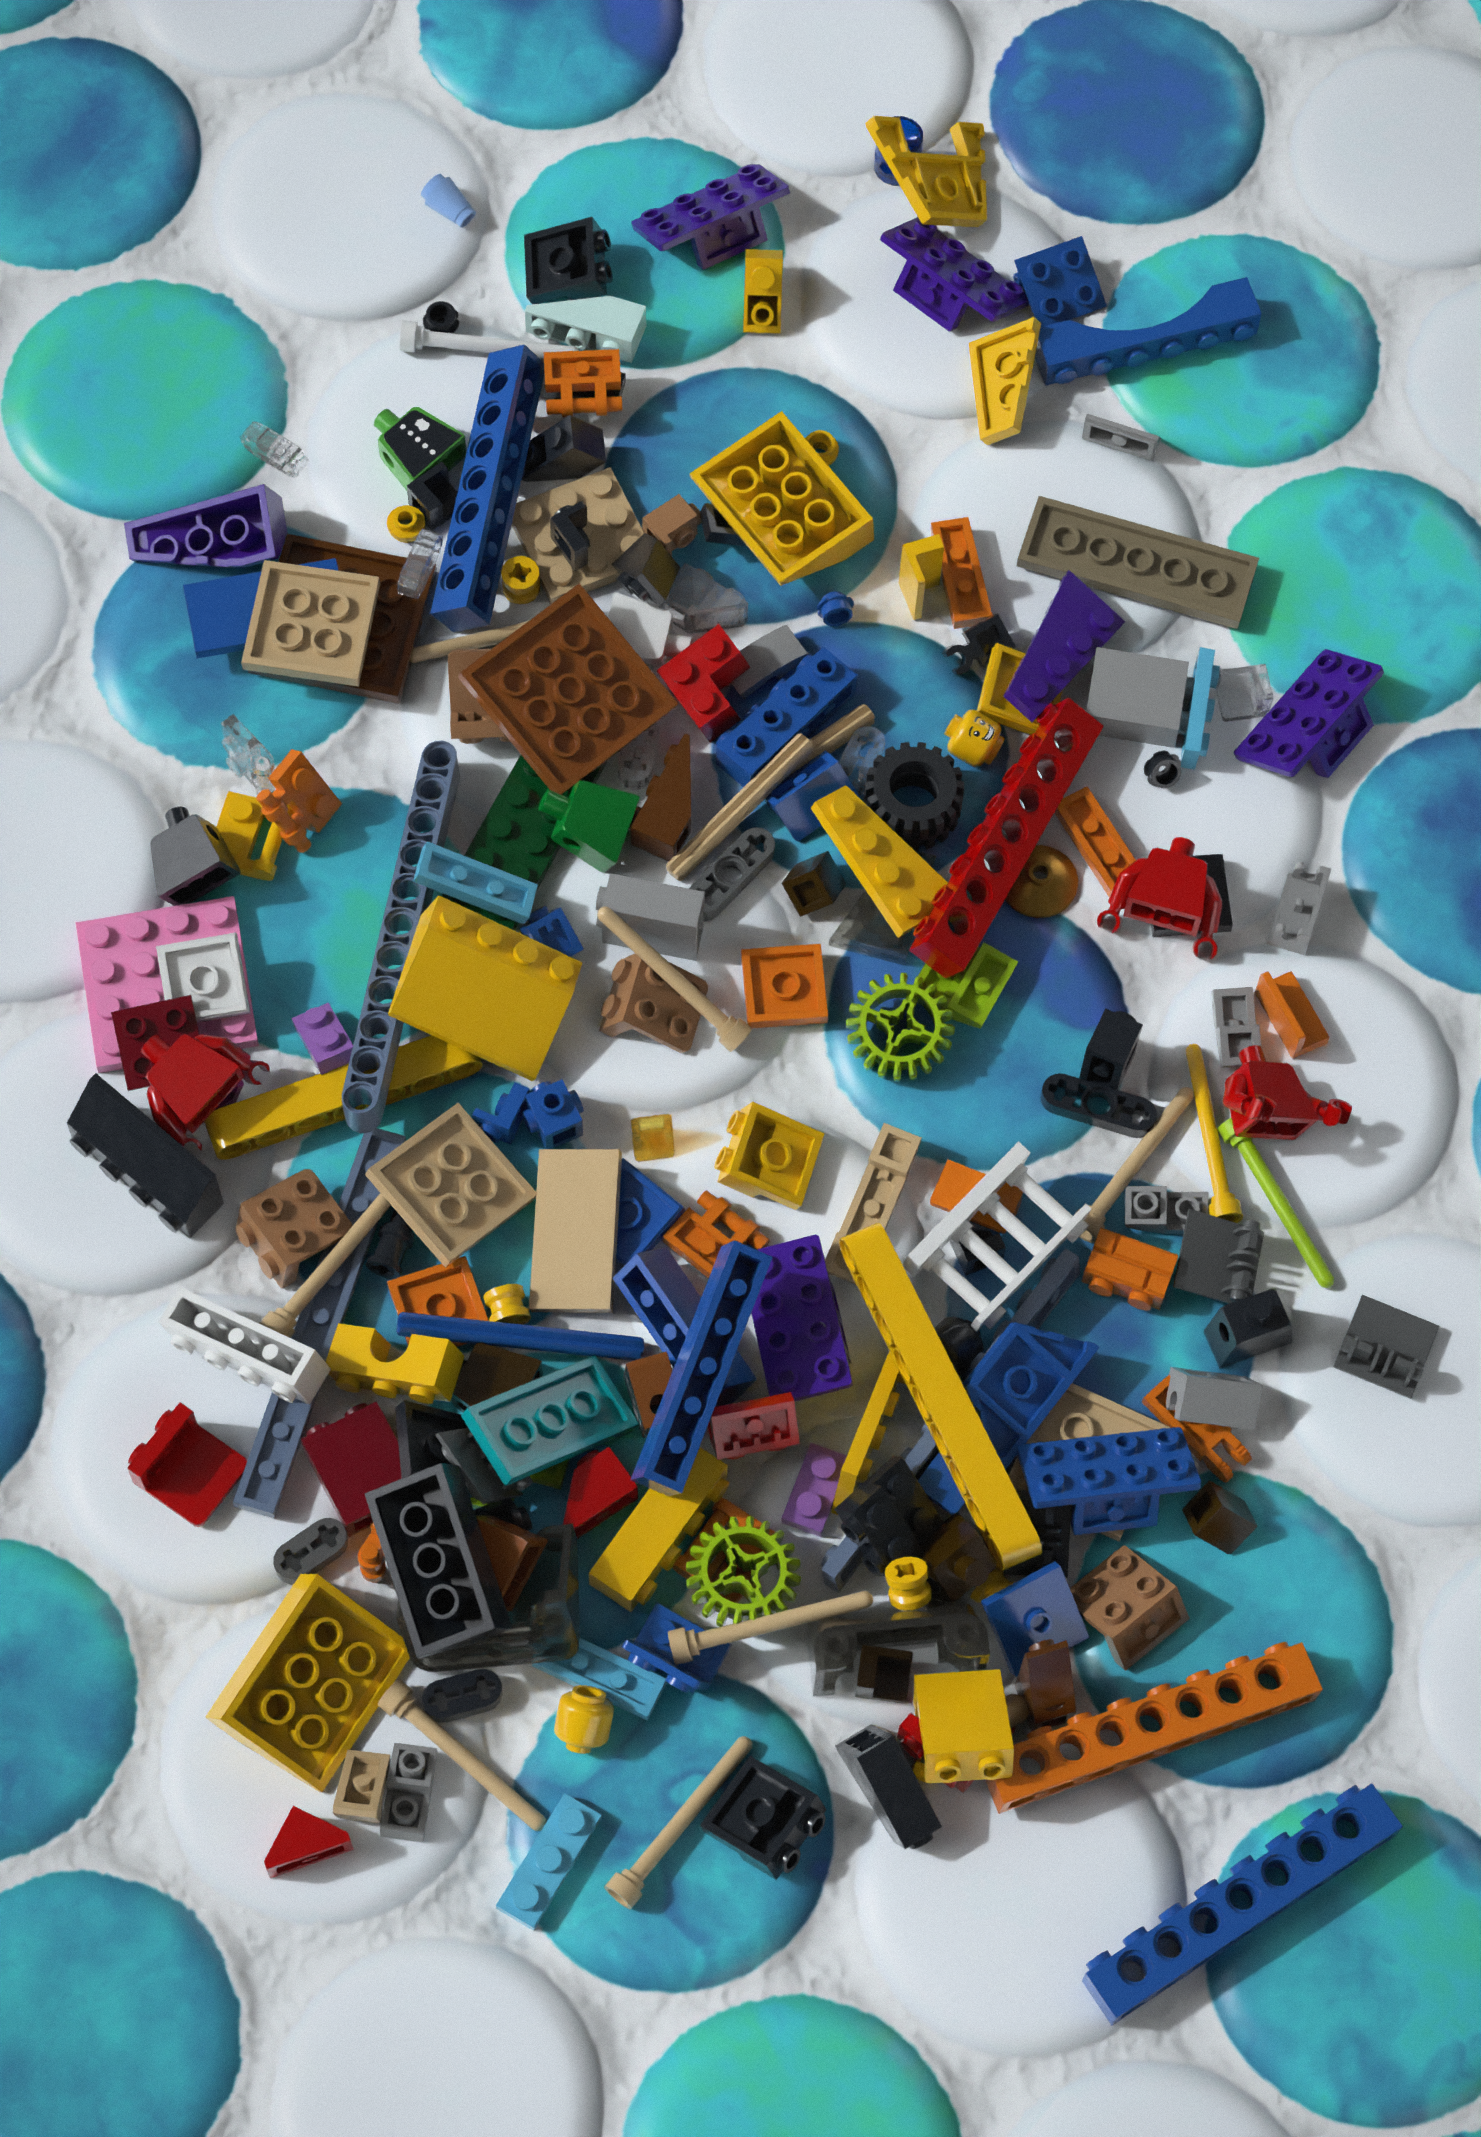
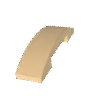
M883 1123L868 1158L866 1170L839 1232L836 1233L826 1256L825 1262L828 1274L856 1285L842 1256L839 1239L875 1223H880L884 1230H886L911 1170L922 1137Z

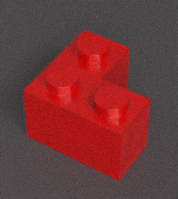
M717 624L656 671L710 743L741 720L720 690L751 667L720 624Z

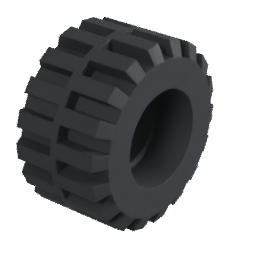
M909 742L901 743L899 750H896L893 746L886 749L885 757L878 755L873 762V768L869 767L865 783L864 803L914 851H918L919 845L924 844L926 849L935 847L936 839L942 843L948 838L949 831L954 832L958 825V818L961 815L964 781H961L962 772L960 768H953L954 759L949 754L945 757L941 756L942 749L936 746L932 750L926 749V743L918 742L917 747H910ZM917 786L930 792L935 800L925 806L911 807L899 802L893 796V793L902 787Z

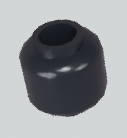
M952 1316L944 1318L934 1329L958 1376L961 1377L969 1369L974 1358L980 1352H983L984 1345L980 1331L976 1332L971 1327L973 1322Z

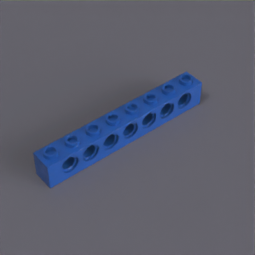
M525 344L491 352L488 355L430 612L432 616L452 632L490 625L545 374L544 362Z
M1371 1783L1362 1790L1357 1785L1352 1786L1335 1799L1339 1804L1326 1814L1322 1808L1314 1811L1300 1822L1303 1826L1302 1830L1291 1837L1286 1831L1281 1833L1265 1845L1268 1850L1266 1854L1257 1860H1254L1249 1855L1232 1866L1229 1870L1233 1876L1219 1884L1216 1879H1212L1194 1892L1197 1898L1195 1901L1184 1908L1180 1902L1174 1904L1158 1916L1162 1923L1148 1932L1142 1926L1125 1937L1122 1942L1126 1947L1111 1956L1109 1951L1106 1950L1086 1964L1089 1971L1085 1973L1082 1983L1111 2026L1394 1838L1403 1826L1374 1785ZM1340 1820L1349 1821L1354 1825L1357 1836L1351 1839L1341 1836L1336 1829V1822ZM1307 1843L1315 1845L1321 1852V1861L1310 1862L1306 1860L1301 1853V1845ZM1269 1867L1281 1869L1286 1876V1884L1282 1886L1271 1884L1265 1876V1869ZM1236 1890L1243 1891L1249 1896L1251 1907L1245 1910L1234 1907L1230 1901L1229 1893ZM1205 1914L1211 1917L1215 1923V1931L1205 1934L1197 1930L1193 1922L1194 1916ZM1162 1938L1174 1940L1179 1946L1180 1954L1173 1958L1162 1955L1158 1949L1157 1941ZM1126 1962L1137 1963L1143 1970L1144 1978L1138 1982L1127 1980L1122 1974L1121 1965Z

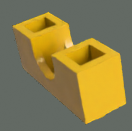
M338 1323L326 1359L327 1365L331 1368L328 1374L336 1381L335 1385L338 1388L352 1393H358L360 1388L372 1390L375 1394L386 1398H396L397 1394L407 1395L411 1399L424 1404H432L434 1400L451 1401L465 1356L449 1339L412 1334L403 1355L394 1361L386 1362L391 1344L375 1328Z

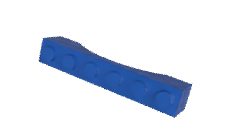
M1245 277L1212 285L1203 298L1188 311L1170 321L1153 327L1135 330H1106L1086 326L1072 320L1043 326L1040 328L1035 360L1045 386L1055 383L1067 384L1076 378L1092 374L1099 376L1108 373L1110 370L1125 366L1136 367L1144 364L1146 361L1162 357L1173 358L1186 351L1195 349L1206 350L1219 343L1231 340H1246L1252 335L1257 334L1262 313L1249 280Z

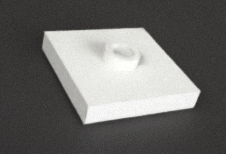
M237 933L156 946L165 1000L191 995L197 1022L250 1013Z

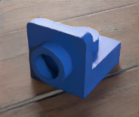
M545 905L530 913V917L527 920L528 923L519 928L523 935H528L529 938L567 956L572 957L584 950L561 907L549 911Z
M514 1082L509 1094L503 1093L495 1108V1115L475 1108L472 1119L493 1143L502 1141L510 1145L512 1144L524 1120L522 1111L526 1110L525 1095L530 1093V1089Z

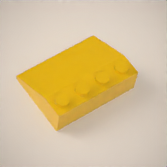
M782 411L689 473L694 483L780 586L840 563L874 541V524L871 515Z
M438 895L420 916L388 1016L530 1081H534L573 996L582 962Z
M300 1574L205 1718L244 1746L322 1793L346 1757L347 1750L352 1748L378 1708L379 1700L395 1682L414 1653L413 1644L318 1574Z

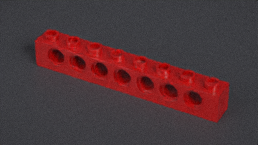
M1069 697L1056 705L1050 703L1038 716L1037 722L1040 724L1039 727L1021 745L1019 750L1022 753L1018 763L1013 764L1005 773L1002 782L1005 783L1003 789L989 801L985 808V812L988 815L983 823L976 826L969 835L967 843L970 846L965 854L959 856L949 870L952 877L947 885L942 886L934 895L931 901L934 908L929 916L924 917L919 922L913 932L916 939L909 951L945 979L964 971L1104 727V725ZM1037 770L1040 772L1042 779L1038 775ZM1020 800L1023 802L1025 809L1021 806ZM1002 829L1005 831L1007 839L1004 837ZM984 859L989 864L990 870L985 866ZM966 890L971 894L972 901L968 898ZM948 920L952 923L954 932L950 929Z

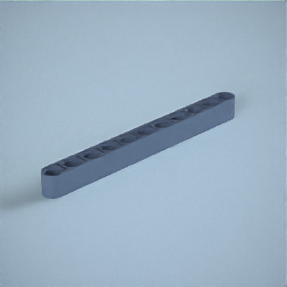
M443 740L429 743L424 747L421 754L342 1091V1105L347 1125L353 1131L359 1133L373 1131L381 1123L404 1022L388 1016L392 1002L385 1004L380 1002L385 999L393 1000L420 916L431 904L434 894L433 889L413 882L417 866L414 867L412 865L418 864L422 848L427 841L444 848L460 780L457 751L452 744ZM425 830H430V832L428 833H420ZM408 897H416L413 900H404ZM400 931H409L405 934H396ZM392 965H401L400 967H398V968H396V969H389V968H388L389 966H392ZM376 1034L385 1035L384 1037L379 1039L371 1038ZM368 1069H376V1070H377L376 1072H374V1073H372V1074H364V1073H363L364 1071H366V1070H368ZM361 1104L370 1105L368 1108L363 1110L354 1109L356 1106H359Z

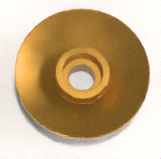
M1036 845L1005 901L1015 911L1028 917L1047 918L1055 916L1068 908L1076 896L1078 889L1076 868L1071 860L1061 851L1045 845ZM1043 872L1047 875V877L1044 879H1037L1036 877H1034L1033 873Z

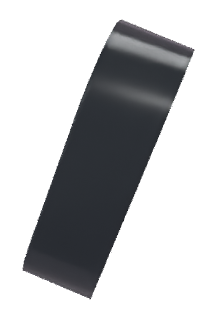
M477 1669L436 1680L430 1683L423 1691V1710L437 1723H447L490 1711L501 1702L503 1696L502 1682L496 1673L488 1669ZM485 1680L487 1686H495V1689L489 1691L490 1698L486 1700H481L479 1694L466 1697L464 1695L465 1693L477 1690V1682ZM438 1692H443L446 1698L460 1695V1698L447 1703L448 1709L445 1711H439L437 1705H429V1703L436 1700L435 1694Z

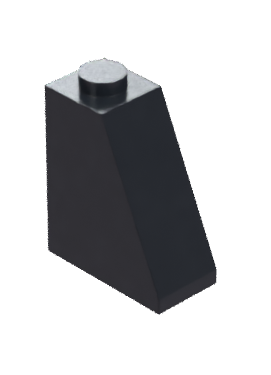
M871 1724L835 1745L839 1755L895 1844L904 1849L908 1847L916 1849L933 1839L932 1833L942 1828V1825L894 1735Z

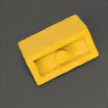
M939 534L902 545L898 584L913 620L922 618L925 589L940 585L944 545Z

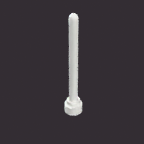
M403 320L399 350L415 352L416 349H423V346L491 353L523 344L539 358H544V352L579 351L574 346L425 331V327L418 326V322Z

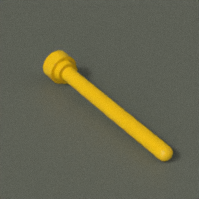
M1193 1043L1187 1046L1186 1057L1214 1196L1211 1198V1204L1208 1206L1209 1215L1239 1223L1243 1220L1241 1203L1238 1199H1235V1195L1230 1193L1202 1050L1198 1044Z

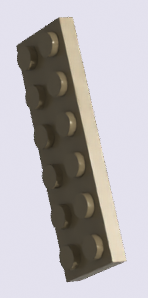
M1038 496L1016 566L1062 579L1067 571L1070 570L1087 587L1238 629L1259 558Z

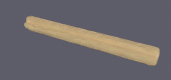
M797 734L666 864L669 874L676 880L683 881L813 752L812 742L803 734Z

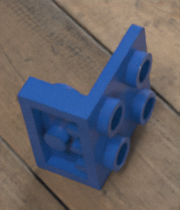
M656 1602L636 1640L626 1639L623 1643L622 1648L631 1652L627 1660L649 1672L651 1670L657 1672L658 1668L668 1673L665 1681L685 1693H694L695 1690H708L733 1644L726 1643L700 1650V1655L692 1656L693 1661L676 1665L669 1643L668 1631L685 1627L686 1631L694 1629L695 1633L706 1631V1629Z

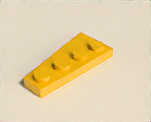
M845 785L815 801L811 806V810L895 935L900 938L914 930L924 917L930 915L934 908L931 904L934 895L942 886L947 885L948 882L848 786Z
M890 1351L841 1469L831 1513L835 1515L838 1514L834 1509L853 1493L860 1483L862 1484L868 1479L874 1462L869 1459L872 1450L879 1451L887 1427L882 1425L885 1416H893L899 1401L900 1393L895 1392L898 1382L906 1384Z

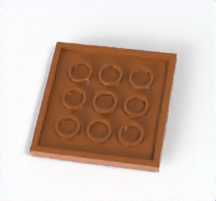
M580 583L461 671L458 676L460 681L546 786L561 795L568 792L578 781H582L673 711L678 705L673 696Z

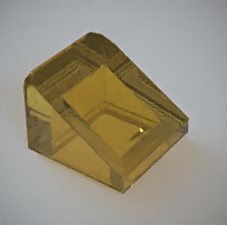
M662 1114L631 1119V1139L634 1159L636 1161L664 1159L674 1156L675 1149L671 1115Z

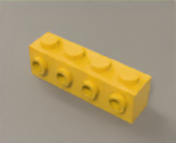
M699 1447L682 1493L666 1496L649 1488L590 1570L589 1585L629 1612H632L638 1603L645 1605L657 1588L658 1584L654 1580L663 1568L669 1571L680 1556L682 1550L678 1546L688 1534L693 1537L702 1526L706 1518L702 1513L710 1501L718 1503L730 1484L726 1480L728 1465L721 1460H717L715 1456Z

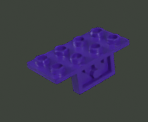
M750 164L740 168L738 173L730 177L709 182L705 188L697 192L682 194L664 207L653 208L643 212L641 217L631 221V225L634 231L659 251L668 250L690 239L697 265L705 270L746 251V249L768 241L759 208L790 194L789 185L760 164Z
M916 217L883 232L880 237V241L907 260L893 291L949 332L958 328L968 305L991 322H996L1029 306L1026 293L1023 292L1019 284L1002 277L994 271V267L990 263L976 258L966 250L961 242L950 239L940 232L936 225H922L919 218Z
M1324 649L1234 750L1235 758L1288 777H1294L1310 759L1316 775L1329 778L1374 726L1363 697L1384 674L1382 666Z
M815 1234L757 1249L773 1257L751 1312L769 1396L791 1392L796 1402L852 1387L853 1380L849 1364H852L835 1288L828 1274L819 1236Z

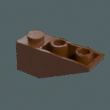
M684 733L678 745L673 743L668 749L663 762L665 768L660 776L654 775L646 790L648 798L642 808L636 807L629 827L631 829V845L668 862L682 849L691 833L690 735Z
M1053 1639L1043 1640L1029 1647L1030 1652L1025 1653L1015 1683L1017 1694L1024 1697L1028 1707L1027 1722L1031 1732L1044 1726H1051L1053 1728L1065 1724L1076 1713L1067 1640L1056 1644Z

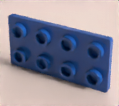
M1180 1427L1038 1442L1017 1446V1456L1033 1506L1035 1508L1072 1505L1070 1524L1074 1535L1157 1526L1160 1494L1199 1490L1201 1486L1199 1474Z

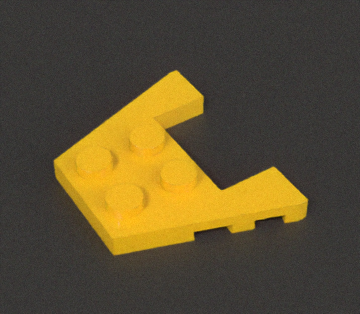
M873 116L865 123L867 130L922 225L979 227L987 221L986 181L981 179V165L985 163V150L980 148V139L985 136L983 123L957 122L950 128L957 155L910 152L899 117Z

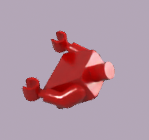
M1176 837L1172 840L1169 851L1158 847L1153 848L1148 858H1138L1122 870L1109 896V909L1101 912L1097 918L1098 927L1101 928L1105 916L1112 914L1116 918V925L1112 933L1118 932L1123 923L1119 913L1121 909H1125L1124 917L1195 937L1198 930L1201 931V937L1194 941L1192 951L1197 957L1200 943L1208 941L1212 946L1210 959L1214 958L1218 947L1213 940V934L1218 932L1222 899L1215 880L1206 875L1207 863L1204 860L1192 857L1195 844L1187 838Z
M156 1034L141 1049V1053L155 1064L145 1076L151 1084L146 1095L153 1120L183 1147L188 1142H194L200 1151H202L201 1142L195 1136L186 1134L187 1129L193 1134L242 1079L249 1084L261 1085L252 1075V1071L256 1066L265 1072H270V1067L267 1063L250 1060L251 1056L226 1037L200 1034L191 1038L183 1034L170 1046Z
M1258 1045L1249 1046L1239 1052L1238 1056L1242 1066L1226 1079L1222 1101L1224 1106L1230 1109L1236 1137L1295 1140L1318 1120H1323V1123L1329 1127L1336 1126L1338 1123L1342 1125L1348 1123L1352 1105L1340 1099H1330L1329 1103L1312 1097L1303 1088L1294 1068L1290 1064L1267 1062L1261 1046Z

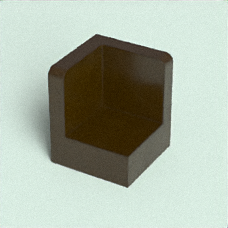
M829 851L797 863L781 883L800 917L833 904L846 886V882Z
M1210 1480L1182 1508L1194 1535L1226 1554H1232L1258 1527L1243 1499Z
M862 1645L855 1697L905 1703L907 1700L913 1652Z

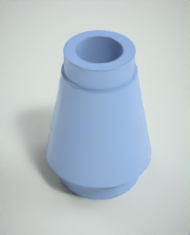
M442 174L435 175L421 192L426 206L457 224L460 228L469 224L476 214V211L471 207L450 177L445 178Z

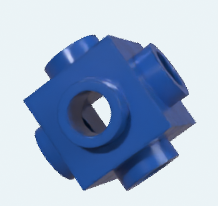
M563 1079L554 1083L551 1081L542 1082L525 1095L526 1110L522 1111L524 1122L530 1134L538 1133L545 1149H553L583 1136V1120L580 1113L584 1112L581 1100L575 1090L568 1091Z

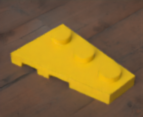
M1035 317L969 343L980 440L986 445L1021 432L1041 323Z

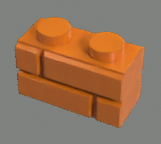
M1101 1227L1087 1262L1082 1282L1089 1284L1088 1288L1098 1295L1108 1297L1114 1293L1128 1298L1127 1302L1137 1309L1148 1311L1153 1307L1160 1310L1179 1255Z

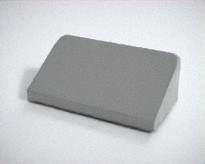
M1087 414L1085 417L1082 433L1084 440L1150 461L1154 460L1161 441L1160 436L1094 415Z

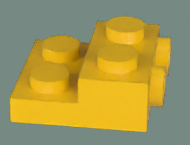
M751 1102L740 1111L736 1110L732 1114L726 1129L727 1133L732 1134L729 1147L724 1146L715 1161L714 1168L720 1171L717 1182L752 1198L760 1194L794 1210L800 1208L808 1188L824 1133L755 1102Z

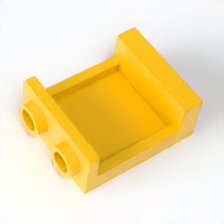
M1001 1670L914 1675L913 1705L915 1716L919 1718L925 1758V1782L952 1783L956 1781L996 1780L1012 1777L1014 1746Z

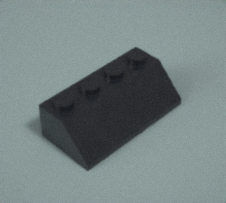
M97 1073L89 1079L67 1121L72 1137L69 1142L84 1157H88L91 1154L101 1162L99 1168L113 1182L121 1179L130 1187L128 1190L129 1194L141 1206L146 1208L150 1204L160 1213L158 1218L169 1230L174 1233L181 1230L186 1236L191 1238L224 1204L216 1174Z
M440 1463L365 1493L417 1658L472 1645L513 1629L460 1466Z

